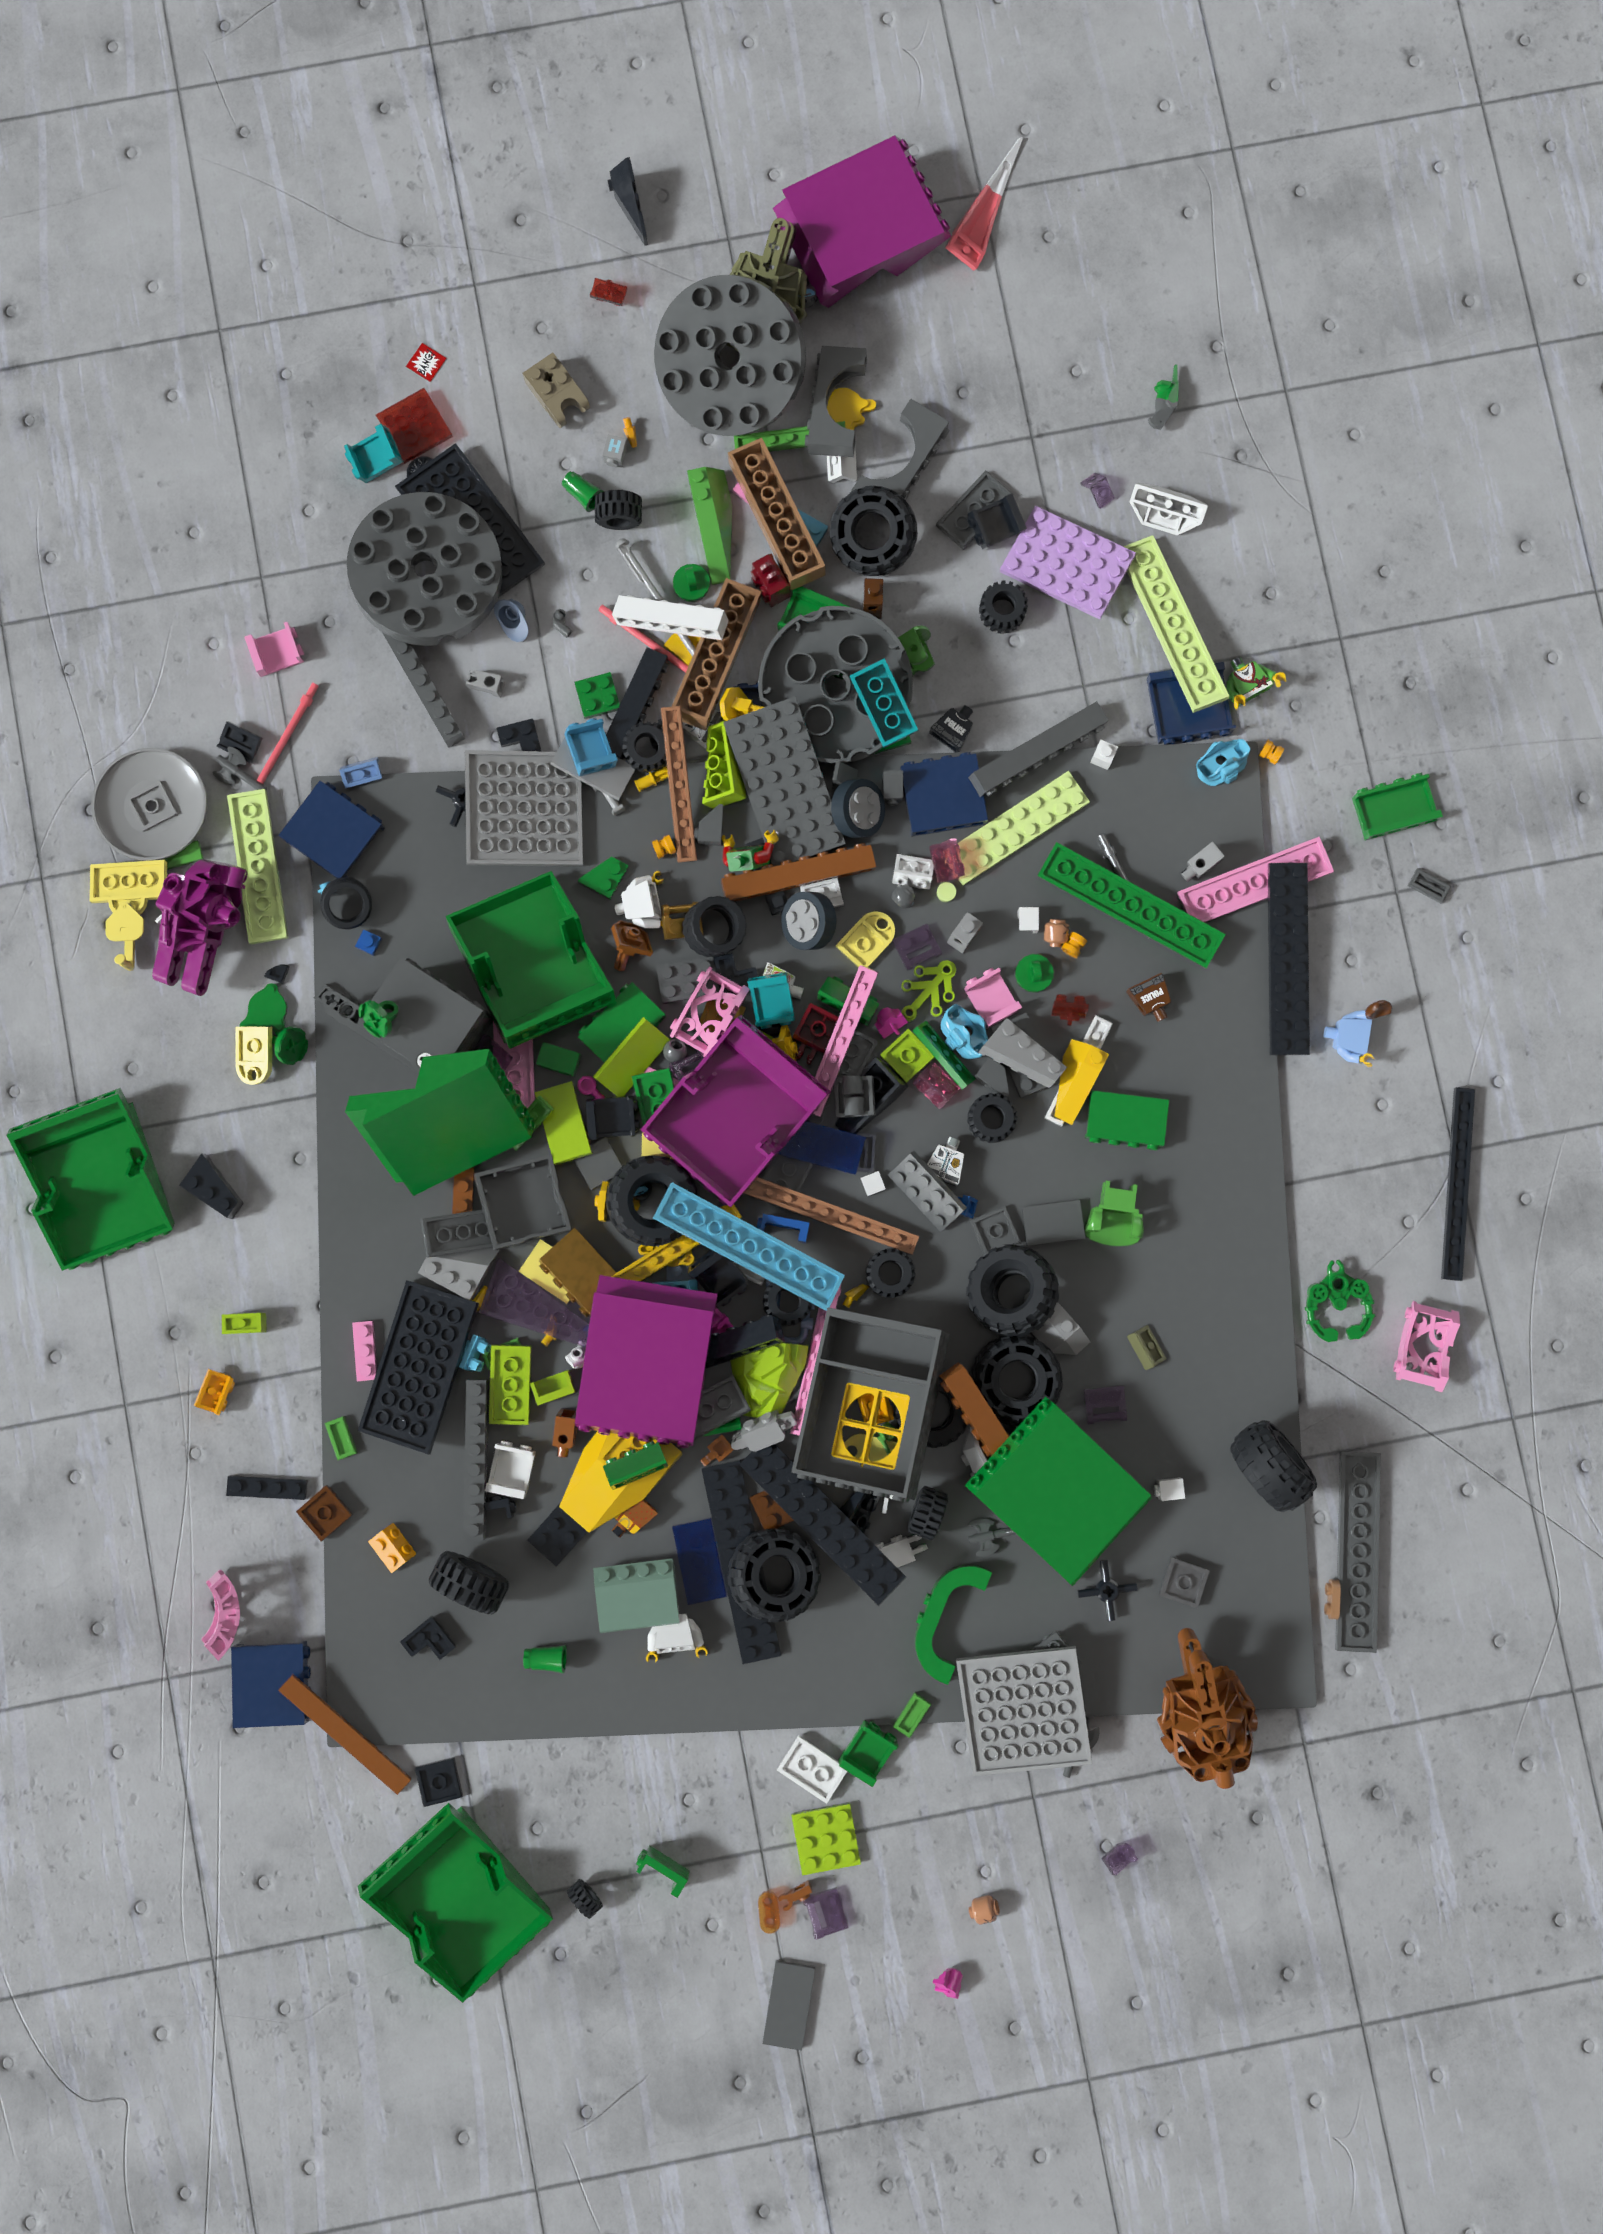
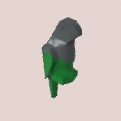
M1176 364L1173 368L1172 381L1161 380L1154 387L1157 393L1155 400L1156 414L1148 419L1149 425L1154 429L1161 430L1178 406L1179 381L1178 366Z

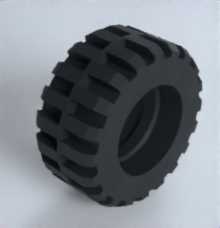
M939 1385L938 1392L945 1395L949 1400L951 1415L943 1426L930 1428L927 1447L931 1448L944 1447L955 1442L965 1432L967 1426L960 1416L963 1414L960 1408L956 1409L950 1400L953 1397L949 1392L946 1393L941 1385ZM895 1405V1416L899 1427H901L900 1413Z
M450 1551L440 1554L429 1577L430 1586L443 1596L469 1609L491 1615L498 1611L509 1589V1581L500 1573L474 1559Z

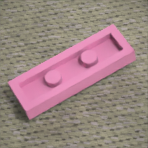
M373 1321L352 1323L357 1381L374 1380L377 1372Z

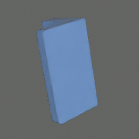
M378 757L341 767L339 771L345 788L381 779L382 774L378 764Z

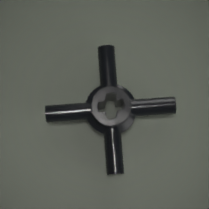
M438 785L436 793L452 799L456 810L450 825L457 827L463 811H466V802L461 803V799L465 796V788L454 792Z
M1101 1560L1102 1580L1097 1583L1096 1588L1077 1590L1078 1598L1097 1596L1101 1601L1105 1602L1107 1621H1114L1113 1601L1118 1598L1119 1593L1138 1591L1137 1583L1118 1585L1114 1580L1110 1579L1108 1560ZM1106 1586L1112 1589V1591H1109V1595L1103 1592Z

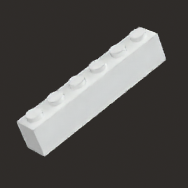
M619 595L612 613L617 625L717 640L723 639L729 621L725 611L720 608H706L701 605L692 606L685 603L677 604L666 600L656 601L650 598H635L631 595Z

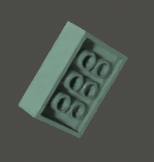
M673 1559L593 1568L600 1633L680 1623Z

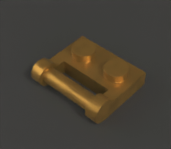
M698 902L677 906L661 905L665 940L685 938L682 931L685 918L670 919L669 914L688 912ZM700 918V930L703 934L702 921Z

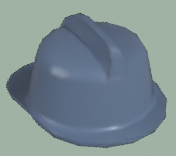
M503 599L495 603L494 614L508 638L516 642L524 641L528 636L529 628L525 620L526 614L523 605L513 599Z

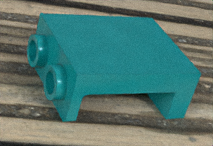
M383 424L375 426L377 432L353 446L344 445L346 450L345 456L353 467V475L357 480L359 479L364 483H368L403 462L390 429Z
M787 972L748 979L756 1027L760 1026L761 1029L772 1027V1024L780 1023V1026H784L794 1021L795 1015Z

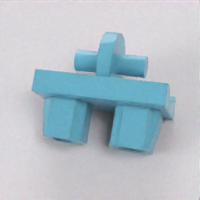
M473 1334L471 1341L467 1340L461 1358L462 1361L459 1365L460 1368L472 1372L482 1371L484 1362L478 1360L481 1353L486 1355L490 1353L491 1345L486 1342L487 1339Z

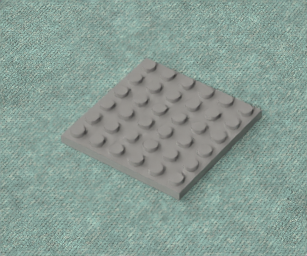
M465 750L466 865L583 866L581 781L550 765L556 752Z
M1076 1646L956 1659L973 1776L1092 1765Z

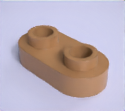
M1330 1579L1325 1584V1594L1328 1595V1599L1324 1605V1613L1328 1615L1329 1619L1336 1620L1339 1619L1341 1588L1338 1579Z

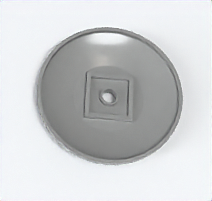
M160 748L137 749L116 758L98 778L92 794V817L100 836L118 853L139 861L162 860L184 850L199 834L207 814L206 789L198 772L181 756ZM151 802H156L157 804L154 811H148V805Z

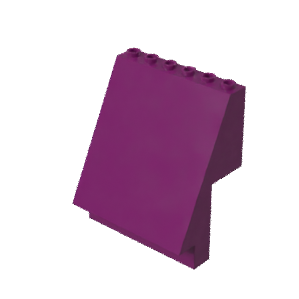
M896 135L782 189L786 198L773 207L777 218H783L796 226V236L792 248L810 284L815 288L820 304L828 308L882 268L895 276H899L951 237L948 231L950 226L945 219H942L940 215L942 211L939 205L934 203L932 191L929 187L925 186V177L921 171L917 170V162L909 154L907 142Z
M740 1015L733 1021L695 1070L680 1080L641 1128V1131L644 1133L645 1138L659 1145L658 1148L663 1153L673 1157L674 1162L678 1166L689 1171L688 1174L693 1179L704 1184L703 1187L708 1192L716 1194L722 1204L731 1207L812 1116L831 1091Z
M600 1275L597 1291L594 1292L575 1418V1426L579 1428L578 1430L583 1432L596 1430L602 1435L614 1433L618 1434V1437L626 1439L633 1436L638 1437V1440L649 1442L650 1439L657 1440V1443L659 1442L662 1445L676 1443L681 1448L693 1446L705 1383V1367L717 1304V1294Z

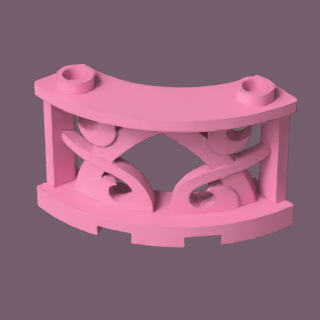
M710 966L706 972L702 970L697 979L699 983L679 1019L675 1018L670 1026V1029H672L670 1037H676L704 1053L703 1057L708 1054L725 1033L750 990L747 986L743 985L741 987L716 973ZM709 979L721 985L719 992L715 993L716 987L714 984L712 989L706 988ZM724 988L732 991L735 994L724 993ZM702 989L705 995L696 998ZM717 999L716 1009L719 1015L723 1017V1020L721 1022L710 1020L701 1025L697 1006L706 1001ZM721 999H724L722 1004H728L726 1010L720 1008ZM691 1008L692 1018H685ZM688 1023L690 1025L687 1031H692L696 1028L697 1032L693 1037L681 1030L683 1024ZM711 1024L715 1026L713 1033L709 1032V1028L706 1032L704 1031ZM700 1035V1037L704 1040L705 1043L699 1041L696 1038Z
M1413 1301L1411 1307H1407L1405 1311L1406 1321L1393 1371L1396 1372V1380L1405 1379L1432 1386L1435 1391L1443 1392L1449 1379L1450 1357L1447 1356L1449 1352L1448 1347H1453L1460 1326V1315L1458 1311L1451 1310L1449 1312L1417 1304L1416 1301ZM1417 1314L1430 1315V1323L1427 1325L1425 1317H1422L1421 1323H1417ZM1436 1317L1447 1320L1435 1323ZM1434 1330H1436L1435 1335L1441 1333L1442 1338L1440 1340H1436ZM1429 1332L1430 1341L1439 1350L1438 1352L1428 1354L1422 1360L1417 1354L1413 1342L1421 1335ZM1430 1358L1436 1360V1365H1433L1432 1362H1429V1365L1427 1363ZM1408 1362L1412 1364L1411 1370L1419 1366V1373L1406 1370V1364Z
M221 1569L206 1581L213 1594L215 1613L209 1630L201 1639L205 1644L204 1646L218 1661L224 1656L234 1641L240 1620L237 1593L233 1584Z

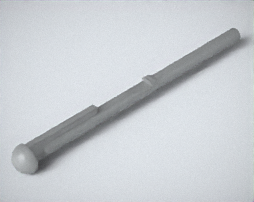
M624 538L619 539L616 543V549L620 552L638 581L644 583L654 600H663L627 546L629 541ZM678 634L693 657L696 650L695 646L687 635Z

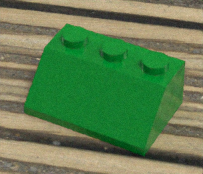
M828 976L818 992L817 999L841 1012L852 985L848 987L843 984L844 981L840 978ZM869 996L859 1021L866 1026L870 1024L879 1007L875 997Z
M654 1441L643 1445L644 1449L636 1452L633 1449L624 1453L625 1457L617 1459V1457L606 1461V1465L603 1468L612 1490L668 1467L659 1442L656 1444Z

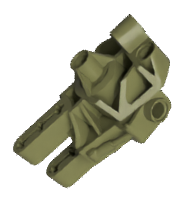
M777 218L771 225L763 256L748 251L740 253L738 260L731 269L730 275L746 276L770 286L772 292L782 302H788L801 324L807 317L805 311L807 275L804 273V270L787 265L796 236V226L783 218ZM800 295H801V307L799 306ZM727 343V346L735 348L734 350L738 351L736 347L732 346L730 343Z

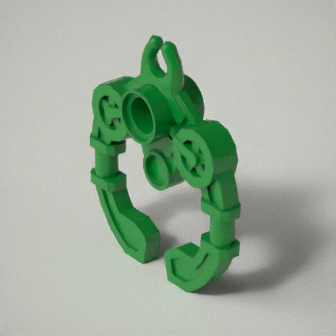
M1331 1260L1327 1266V1276L1319 1283L1311 1284L1307 1289L1308 1296L1305 1311H1307L1308 1320H1306V1324H1309L1312 1331L1324 1341H1337L1338 1331L1331 1327L1322 1328L1320 1319L1315 1318V1310H1319L1318 1303L1324 1302L1329 1298L1332 1306L1336 1310L1342 1311L1347 1307L1348 1298L1352 1295L1355 1298L1361 1299V1305H1365V1314H1362L1360 1324L1350 1325L1346 1328V1334L1349 1340L1360 1339L1370 1328L1373 1318L1376 1317V1314L1373 1313L1374 1300L1369 1291L1368 1283L1362 1279H1354L1347 1275L1344 1264L1340 1260H1336L1340 1267L1339 1270L1333 1271L1334 1261ZM1340 1278L1341 1285L1335 1288L1334 1281Z

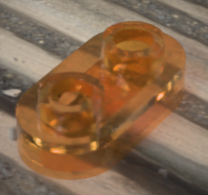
M764 1891L758 1898L760 1927L765 1933L772 1934L780 1927L778 1897L772 1891ZM770 1898L772 1902L766 1904L764 1900ZM767 1919H773V1924H768L766 1922Z

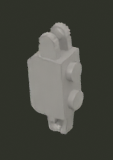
M775 1410L771 1413L767 1412L756 1419L747 1420L742 1424V1429L732 1434L731 1448L740 1450L748 1447L749 1450L756 1452L781 1442L785 1438V1431L797 1425V1419L792 1411L779 1414Z

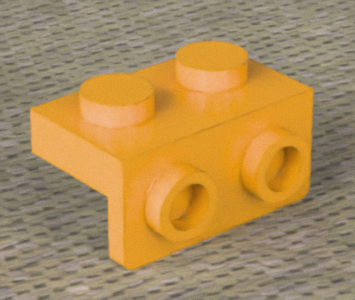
M208 1368L194 1406L220 1415L221 1411L224 1412L227 1406L226 1398L228 1393L233 1391L235 1382H233L234 1378L231 1375Z
M865 1394L857 1398L864 1422H868L870 1419L874 1401L873 1394ZM888 1397L881 1399L877 1424L894 1420V1411Z
M394 1523L368 1541L391 1573L416 1555L412 1546Z

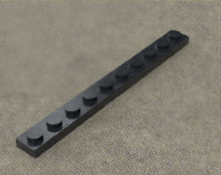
M1455 1087L1453 1092L1441 1280L1463 1281L1475 1089Z

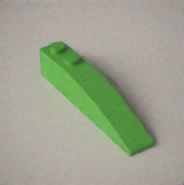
M710 467L687 470L712 585L724 583L725 579H730L732 536V501L725 471Z

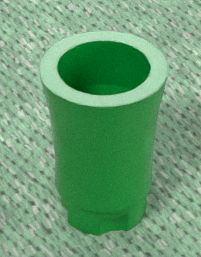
M574 471L568 472L561 483L566 491L587 512L595 509L596 495L604 492Z
M566 1645L543 1648L533 1647L532 1649L526 1648L524 1650L523 1666L525 1669L565 1673L567 1664Z

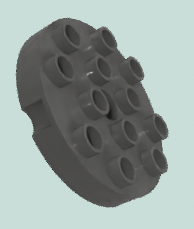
M717 275L693 283L677 295L668 306L656 334L654 363L663 394L672 408L684 420L694 427L711 434L736 436L758 431L775 422L782 416V411L789 401L796 398L805 373L806 345L801 325L788 302H782L772 292L770 286L746 276ZM727 343L736 347L740 353L739 361L733 366L732 370L725 366L720 359L721 351L727 346Z
M416 492L400 495L380 504L361 521L349 545L347 575L359 609L374 627L398 641L413 645L431 646L439 645L440 640L446 636H453L456 639L466 636L489 616L501 590L502 563L498 543L492 530L475 510L450 496L432 492ZM430 561L434 563L436 570L433 574L421 577L416 574L415 566L419 562Z
M846 606L820 607L818 611L804 616L799 615L792 619L770 642L759 671V698L763 706L767 707L796 696L818 761L836 764V761L849 763L871 756L883 748L850 679V675L885 658L910 710L913 696L912 668L900 640L885 623L875 616L860 609ZM842 673L848 690L839 696L830 698L824 681L826 678L828 679L833 675Z

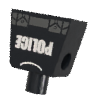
M966 705L959 712L954 708L949 709L931 726L929 734L955 753L960 752L973 726V722L968 719L973 710Z

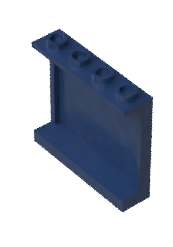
M1224 662L1214 663L1225 686L1223 675L1225 664ZM1173 670L1149 673L1147 685L1158 744L1171 745L1175 744V741L1187 743L1195 738L1206 740L1214 735L1226 737L1235 730L1236 725L1232 724L1228 700L1193 713Z
M965 752L957 757L946 755L939 760L928 758L920 763L909 761L900 767V770H903V785L911 825V837L987 824L988 818L984 795L979 796L968 778L979 769L976 754Z
M319 781L278 836L337 879L348 877L346 874L377 832L385 828L381 824L382 820L374 814L369 816L365 813L367 810L358 803L355 806L350 802L352 799L343 792L341 795L335 791L336 787L329 782L324 784L322 781Z
M307 1641L302 1643L246 1646L244 1644H236L231 1647L233 1728L305 1725L309 1722L310 1718L278 1691L292 1674L308 1686L311 1668L308 1666L307 1658H310V1646H307Z

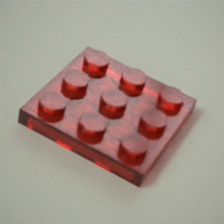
M425 388L376 414L380 424L390 429L404 464L453 437Z

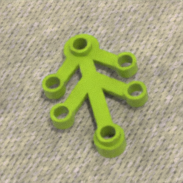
M945 960L940 962L938 967L924 968L921 965L915 967L914 975L917 978H922L924 975H937L932 981L911 982L910 980H905L902 982L901 989L904 992L924 989L911 1006L908 1005L902 1009L901 1013L907 1022H911L916 1018L917 1009L930 995L932 1001L931 1015L939 1017L942 1014L938 985L942 981H944L945 989L943 1000L947 1003L954 1000L955 994L952 991L951 978L956 973V966L953 962ZM944 967H949V968H950V972H949V973H945V972L943 971V968H944ZM917 969H922V970H923V974H922V975H918V974L916 973V970H917ZM909 983L911 988L905 989L903 985ZM947 993L952 995L951 1000L946 999L945 995ZM939 1008L940 1013L934 1014L933 1009ZM911 1010L913 1015L907 1016L906 1011Z

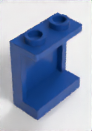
M763 1214L762 1218H758V1229L765 1232L766 1225L799 1230L798 1242L806 1244L809 1222Z

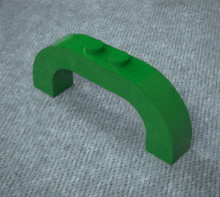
M960 1565L943 1573L934 1584L931 1593L926 1594L923 1602L926 1606L923 1612H919L916 1623H918L915 1633L917 1657L924 1670L931 1677L947 1685L954 1672L955 1664L939 1657L934 1652L932 1638L947 1599L955 1588L970 1585L983 1591L986 1590L992 1572L981 1566Z

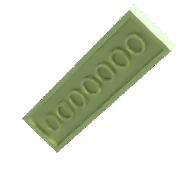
M1067 771L943 852L942 856L964 886L1088 805L1090 801L1071 773Z
M261 789L227 795L237 866L247 871V879L243 883L245 889H242V901L249 944L287 939L288 932L267 791Z

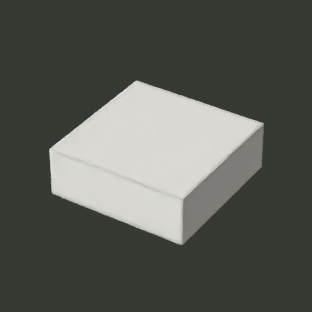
M879 1171L860 1178L867 1197L886 1189Z

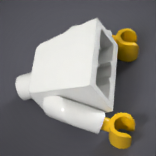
M656 871L653 876L647 875L635 878L629 884L626 891L621 894L623 903L615 905L616 914H625L626 919L632 920L635 925L644 928H660V926L663 928L662 921H660L662 916L656 885L662 884L664 879L657 880L655 878L660 876L661 872Z
M679 1614V1624L652 1627L648 1634L649 1652L646 1656V1661L649 1662L650 1655L656 1657V1663L659 1653L695 1650L698 1658V1651L704 1650L707 1656L708 1652L707 1648L703 1645L704 1640L701 1630L694 1620L688 1619L686 1614Z

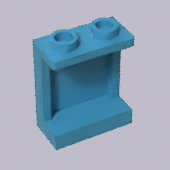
M597 718L587 720L586 723H572L566 728L564 735L579 776L616 766L618 759L616 754H612L603 729V719L597 720Z

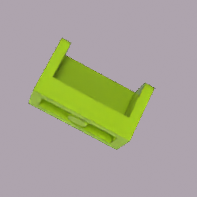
M266 1313L221 1315L222 1334L267 1332Z
M569 1370L530 1383L537 1406L577 1392Z

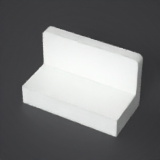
M855 451L854 457L827 456L829 482L835 483L842 479L853 482L857 480Z

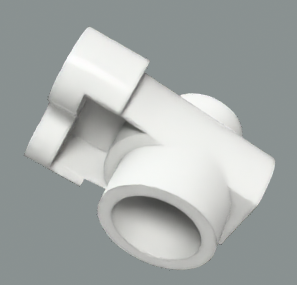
M587 1337L579 1341V1345L565 1356L566 1361L575 1369L583 1367Z

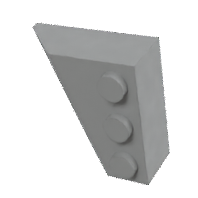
M486 1248L437 1257H426L418 1273L472 1301L500 1250L494 1251L493 1248Z

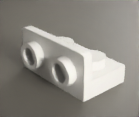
M897 854L892 883L919 889H930L935 860Z

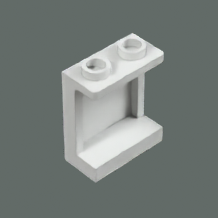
M501 1441L500 1444H495V1454L485 1491L525 1499L536 1451H532L531 1446L520 1445V1448L513 1447L512 1442Z

